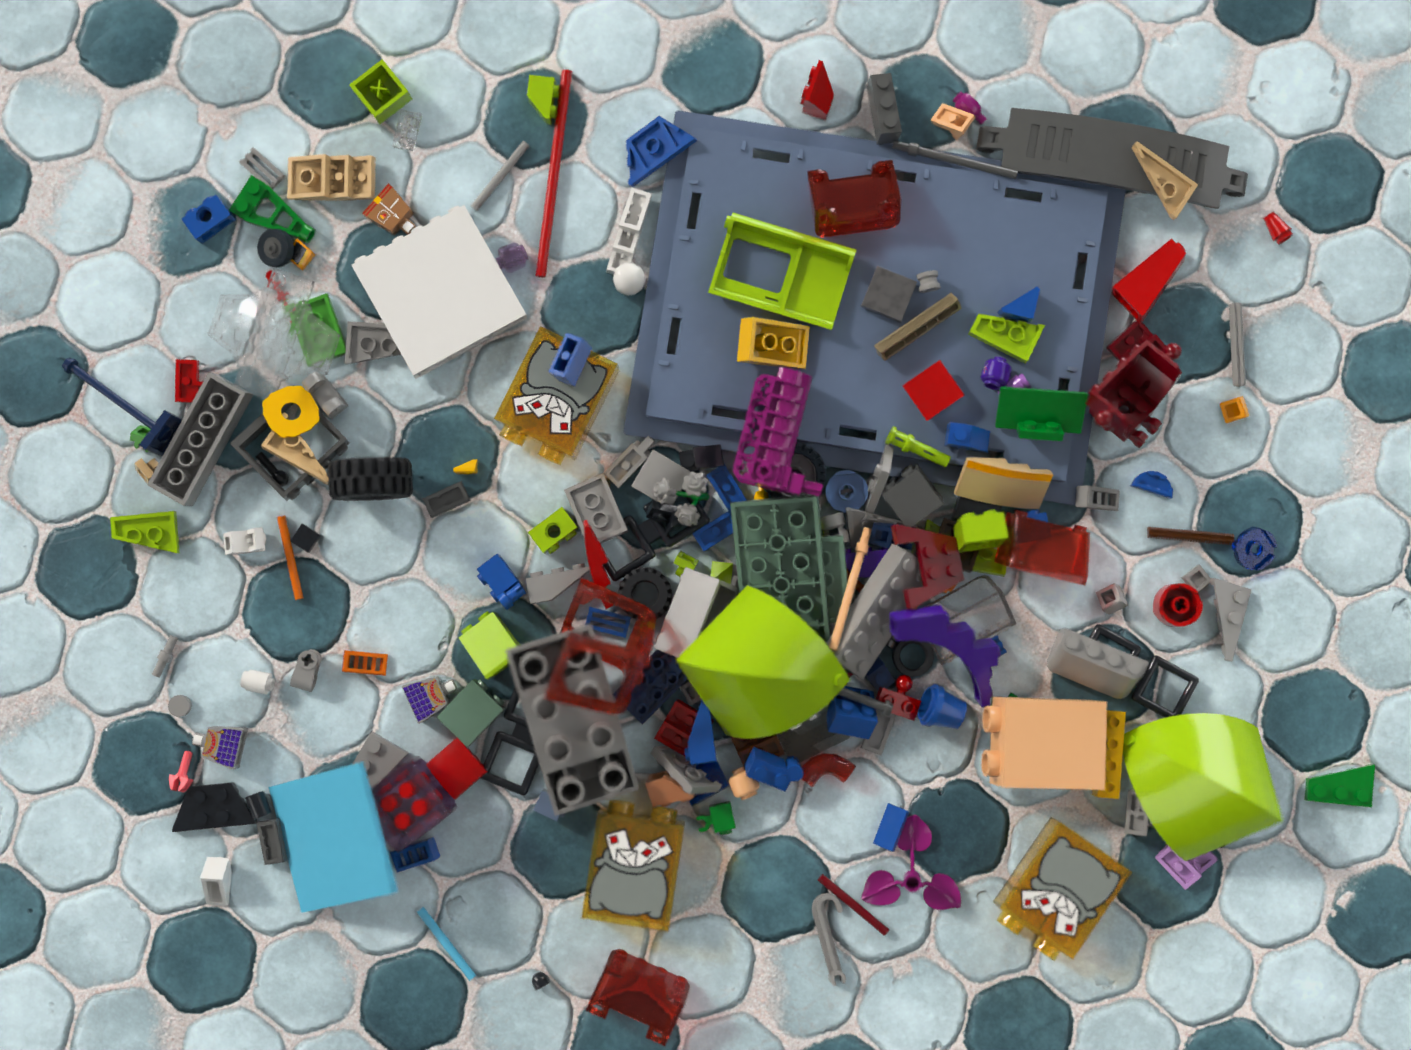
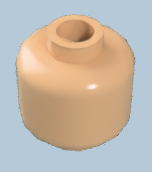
M744 766L732 771L733 776L728 779V783L736 798L745 800L758 794L756 790L760 787L759 782L746 776Z

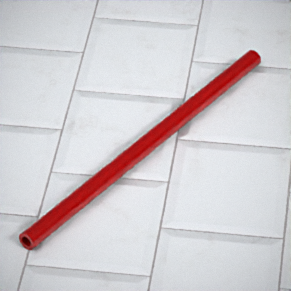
M563 69L561 74L535 275L540 278H546L572 78V71Z

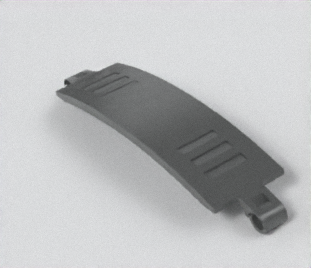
M1011 108L1008 127H980L976 150L984 153L1002 150L1001 167L1016 170L1018 174L1079 181L1158 196L1132 150V146L1138 141L1198 184L1187 203L1219 209L1222 190L1228 196H1245L1248 179L1246 172L1227 167L1229 146L1146 126L1066 113Z

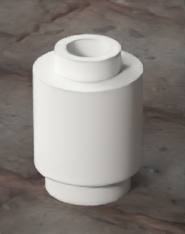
M249 670L243 672L240 685L246 691L268 694L274 688L275 679L272 678L271 673Z

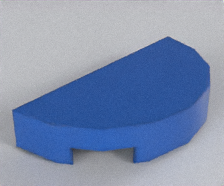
M1147 471L1139 474L1130 485L1131 487L1169 499L1173 498V488L1165 475L1157 471Z

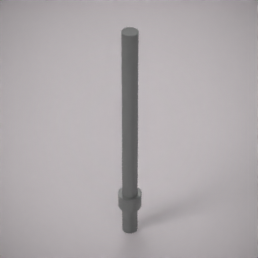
M894 140L892 149L908 152V155L916 157L920 155L1016 179L1018 173L1016 170L920 147L919 144L913 142L908 144Z

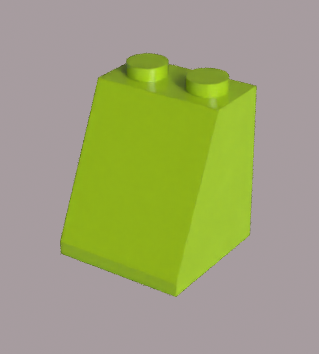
M487 611L478 618L480 622L475 626L470 624L461 631L463 635L459 639L484 677L492 679L510 665L505 649L519 646L520 644L497 613H489Z

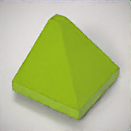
M712 561L710 576L731 585L733 563Z

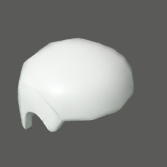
M624 263L615 270L613 282L619 293L625 296L635 295L642 290L645 284V275L638 265Z

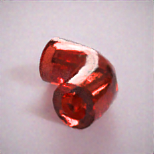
M822 753L811 757L802 765L804 774L801 779L811 787H814L817 781L824 775H832L844 783L856 765L840 755Z

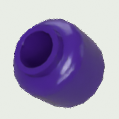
M995 356L994 359L986 360L980 378L984 382L985 387L992 390H1000L1001 387H1005L1008 384L1012 368L1005 358Z

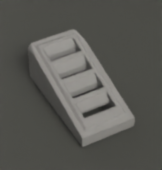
M1088 485L1077 486L1075 505L1079 508L1118 511L1119 490Z

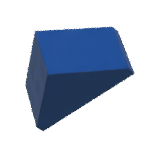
M1035 287L1002 307L997 312L999 316L1030 323L1034 318L1040 292L1039 287Z

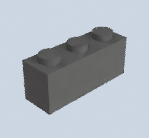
M891 73L870 75L866 89L876 144L893 143L894 140L898 141L902 130Z

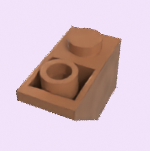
M667 770L649 774L645 782L653 807L659 805L665 807L677 801L687 802L694 798L695 795H689L684 792L682 786L670 777Z

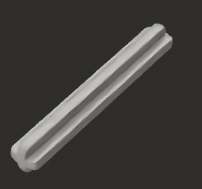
M1231 303L1229 304L1232 378L1233 386L1238 387L1246 384L1242 304Z

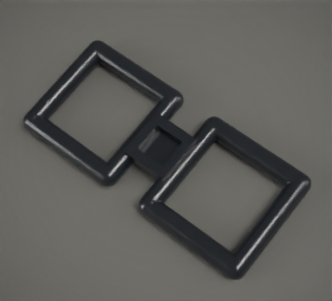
M686 497L689 503L692 504V498ZM652 501L644 505L643 510L645 513ZM699 501L695 506L697 508L696 513L700 514L697 525L692 524L672 537L670 535L665 537V527L662 522L648 519L638 525L631 515L623 518L625 525L629 526L645 554L618 571L615 570L608 558L609 562L603 564V567L612 581H618L632 570L653 559L656 553L651 544L662 538L667 547H672L710 522V518Z
M1100 624L1095 625L1089 638L1097 641L1101 634L1130 650V655L1138 657L1141 652L1139 645ZM1154 655L1146 667L1143 676L1136 684L1137 687L1132 694V700L1164 718L1181 715L1199 682V678L1171 662ZM1157 666L1188 681L1173 712L1142 696Z
M515 685L504 713L506 720L516 723L512 735L502 731L496 733L483 764L488 772L481 779L525 796L533 781L539 761L534 744H532V737L526 718L514 713L520 698ZM502 741L534 754L522 785L489 773Z

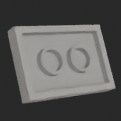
M604 473L564 490L583 537V521L586 519L600 544L628 532Z

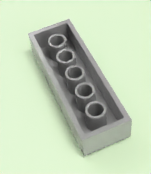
M208 372L147 485L183 506H193L251 401L253 394L218 374Z
M894 544L890 546L849 608L837 651H832L844 669L862 680L892 636L890 633V612L907 610L903 590L923 587L918 559L909 551ZM832 635L826 643L828 647L830 645Z

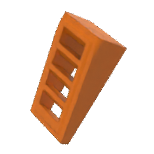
M344 650L342 672L386 676L388 654ZM350 655L354 656L353 668H349ZM359 656H363L362 669H358ZM368 657H372L371 670H367ZM377 658H381L379 671L375 670Z

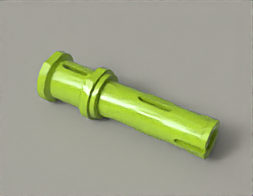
M895 426L891 428L885 441L887 445L892 444L901 448L904 453L910 451L943 467H947L951 456L915 440L912 434L907 435L898 431ZM895 437H898V438L902 439L903 442L897 440ZM923 450H926V451L932 453L933 456H932V455H929V454H927V453H925Z

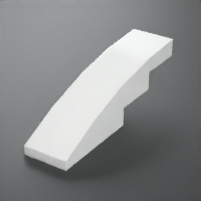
M631 188L606 269L607 273L614 275L617 267L624 263H632L652 193Z

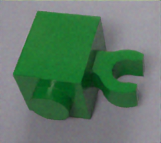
M730 801L709 805L710 815H698L696 817V820H705L706 822L704 827L698 828L699 832L707 831L711 824H713L714 832H719L720 835L730 834L732 829H736Z

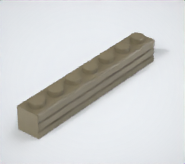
M952 293L948 294L875 344L874 347L877 354L886 361L962 309L959 300Z

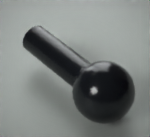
M263 452L256 456L258 461L281 487L288 483L287 473L278 470Z

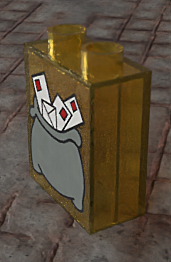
M540 326L494 419L503 425L499 436L521 447L526 438L532 439L542 444L537 453L539 456L561 465L565 456L574 461L576 460L620 369L617 363L591 351L575 386L558 381L549 372V369L553 365L552 361H555L554 357H556L564 337Z
M609 800L608 809L600 808L597 813L581 918L669 931L685 821L677 820L678 810L673 808L652 806L651 816L634 814L635 803Z
M1050 817L993 900V903L1002 910L997 921L1016 935H1019L1022 929L1027 927L1038 935L1032 946L1053 961L1056 960L1060 952L1073 960L1132 872L1066 825Z

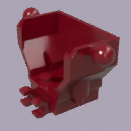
M1148 340L1141 346L1139 344L1135 345L1129 353L1130 356L1127 359L1123 357L1117 363V369L1114 372L1108 371L1102 378L1103 382L1100 385L1096 383L1089 390L1088 394L1090 397L1086 405L1090 408L1088 413L1095 418V423L1105 431H1111L1123 442L1129 439L1136 447L1141 448L1149 436L1137 429L1142 425L1150 434L1154 435L1162 425L1160 420L1150 416L1182 374L1179 365L1173 361L1181 356V347L1176 343H1170L1165 346L1163 353Z

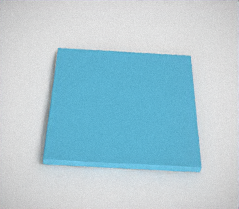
M364 762L269 787L276 817L280 819L287 859L302 913L398 892Z

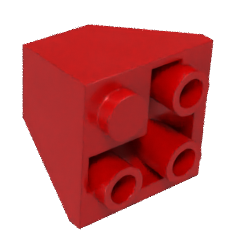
M819 60L817 66H812L807 84L809 86L805 85L800 104L803 105V113L826 121L834 99V93L824 63Z

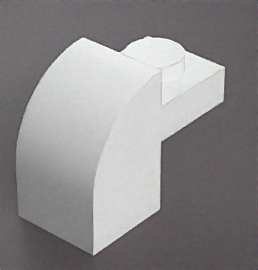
M262 527L245 531H230L223 534L225 555L265 551L266 535Z

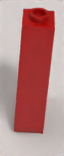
M1171 238L1113 286L1111 294L1139 323H1142L1183 264L1186 256L1185 248Z

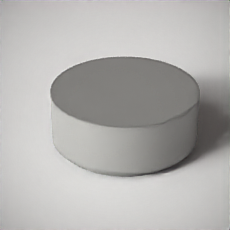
M184 695L174 696L168 703L169 712L176 717L187 715L192 707L190 699Z

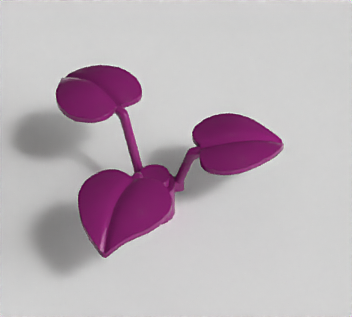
M914 814L907 817L897 843L901 850H910V871L904 874L903 881H894L893 875L885 870H877L871 873L865 882L861 896L862 901L873 905H889L900 897L901 892L897 884L905 887L909 892H916L927 885L924 889L923 897L926 904L931 908L945 910L961 907L959 888L950 876L937 873L932 877L931 882H921L920 874L915 871L914 850L924 851L932 841L930 828L918 815Z

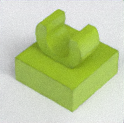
M680 551L673 562L679 566L675 574L681 577L685 567L694 570L699 560Z

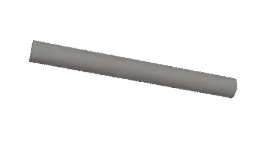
M522 141L472 203L471 207L474 210H479L529 148L525 141Z

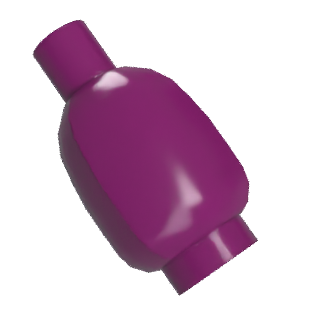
M960 91L952 100L955 103V108L973 114L975 116L974 120H977L981 125L986 121L987 118L981 113L980 104L970 94Z

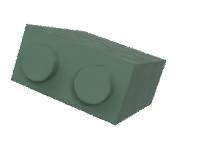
M476 679L471 680L437 716L466 747L471 746L506 709L503 706L504 701L496 694L492 696L487 691L489 687L481 679L479 681Z

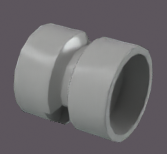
M843 512L820 517L822 537L830 536L829 530L838 528L839 534L832 536L844 535V543L850 542L848 530L843 527L846 524Z

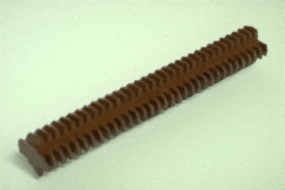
M1147 527V538L1149 536L1150 538L1153 536V539H1157V537L1160 539L1161 537L1163 540L1165 538L1166 540L1168 538L1173 540L1174 538V541L1176 539L1177 541H1181V539L1184 541L1185 539L1187 542L1189 540L1190 542L1192 540L1197 542L1198 540V543L1200 541L1201 543H1205V541L1208 543L1209 541L1211 544L1213 542L1214 544L1216 542L1221 544L1222 542V545H1229V543L1234 545L1235 536L1230 533L1216 532L1215 534V532L1207 533L1206 531L1199 532L1185 529L1183 531V529Z

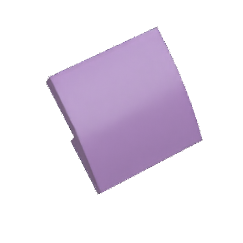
M1168 845L1155 856V859L1185 890L1200 879L1205 870L1218 861L1217 856L1212 851L1184 861Z

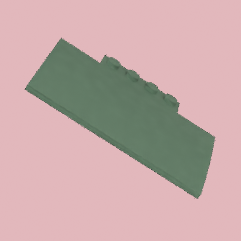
M800 495L731 502L739 593L748 585L768 594L799 616L827 643L831 637L830 623L837 621L848 578L844 535L822 537L819 497Z

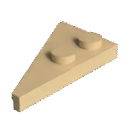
M1137 141L1132 146V150L1167 213L1174 220L1178 217L1198 184Z
M284 412L282 416L285 419L290 420L287 413ZM271 430L261 445L262 449L327 485L329 484V477L326 471L315 458L314 453L301 435L282 438Z

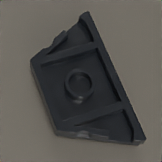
M234 782L191 786L186 792L172 832L256 824L257 819L253 820L247 808V803L239 795V790Z

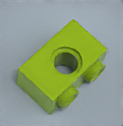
M561 507L531 529L528 534L544 554L547 552L552 554L560 548L559 543L564 539L569 541L577 535L576 530L579 528L566 510ZM554 526L559 527L560 535L556 538H551L549 530Z

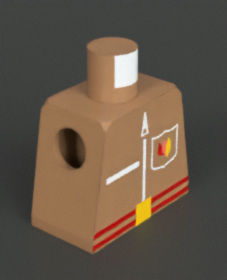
M389 183L362 212L366 219L393 235H396L400 229L408 235L416 227L409 220L414 213Z

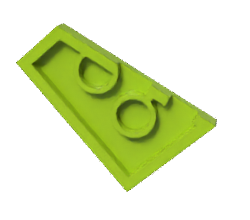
M978 314L968 335L1026 364L1045 325L1027 324L1025 321L1018 320L1016 322L1005 320L1001 317Z

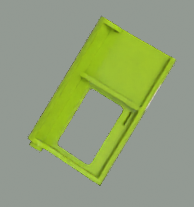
M734 212L731 216L727 215L724 228H727V233L708 293L832 330L856 249ZM739 239L790 255V263L779 293L724 277V270L734 240Z

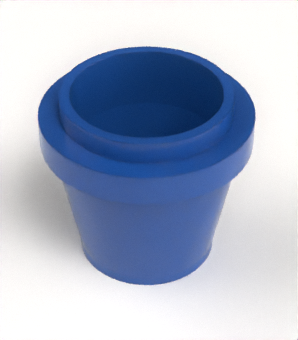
M933 684L924 691L917 713L921 725L958 729L966 715V702L945 691L943 686Z

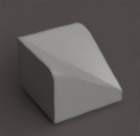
M1115 583L1096 592L1102 610L1107 614H1112L1128 606L1122 588Z

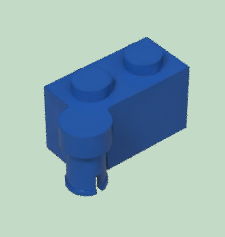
M500 554L494 555L477 568L479 580L484 586L486 584L489 585L492 589L490 594L497 603L500 601L506 610L511 608L515 601L527 594L524 586Z
M756 747L752 748L744 764L747 777L785 792L791 781L801 780L804 774L797 757L794 759V756H789L785 761L781 757Z

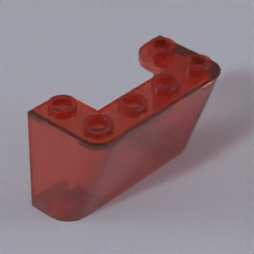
M623 949L612 950L585 1011L606 1019L611 1008L648 1025L645 1038L666 1046L684 1008L690 985L683 976L674 975L663 967L654 966L643 958H637L628 954ZM593 1005H598V1006H600L603 1010H599V1009L595 1008ZM653 1032H658L663 1037H658Z

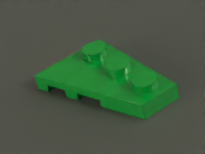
M1375 764L1306 778L1304 800L1372 807Z

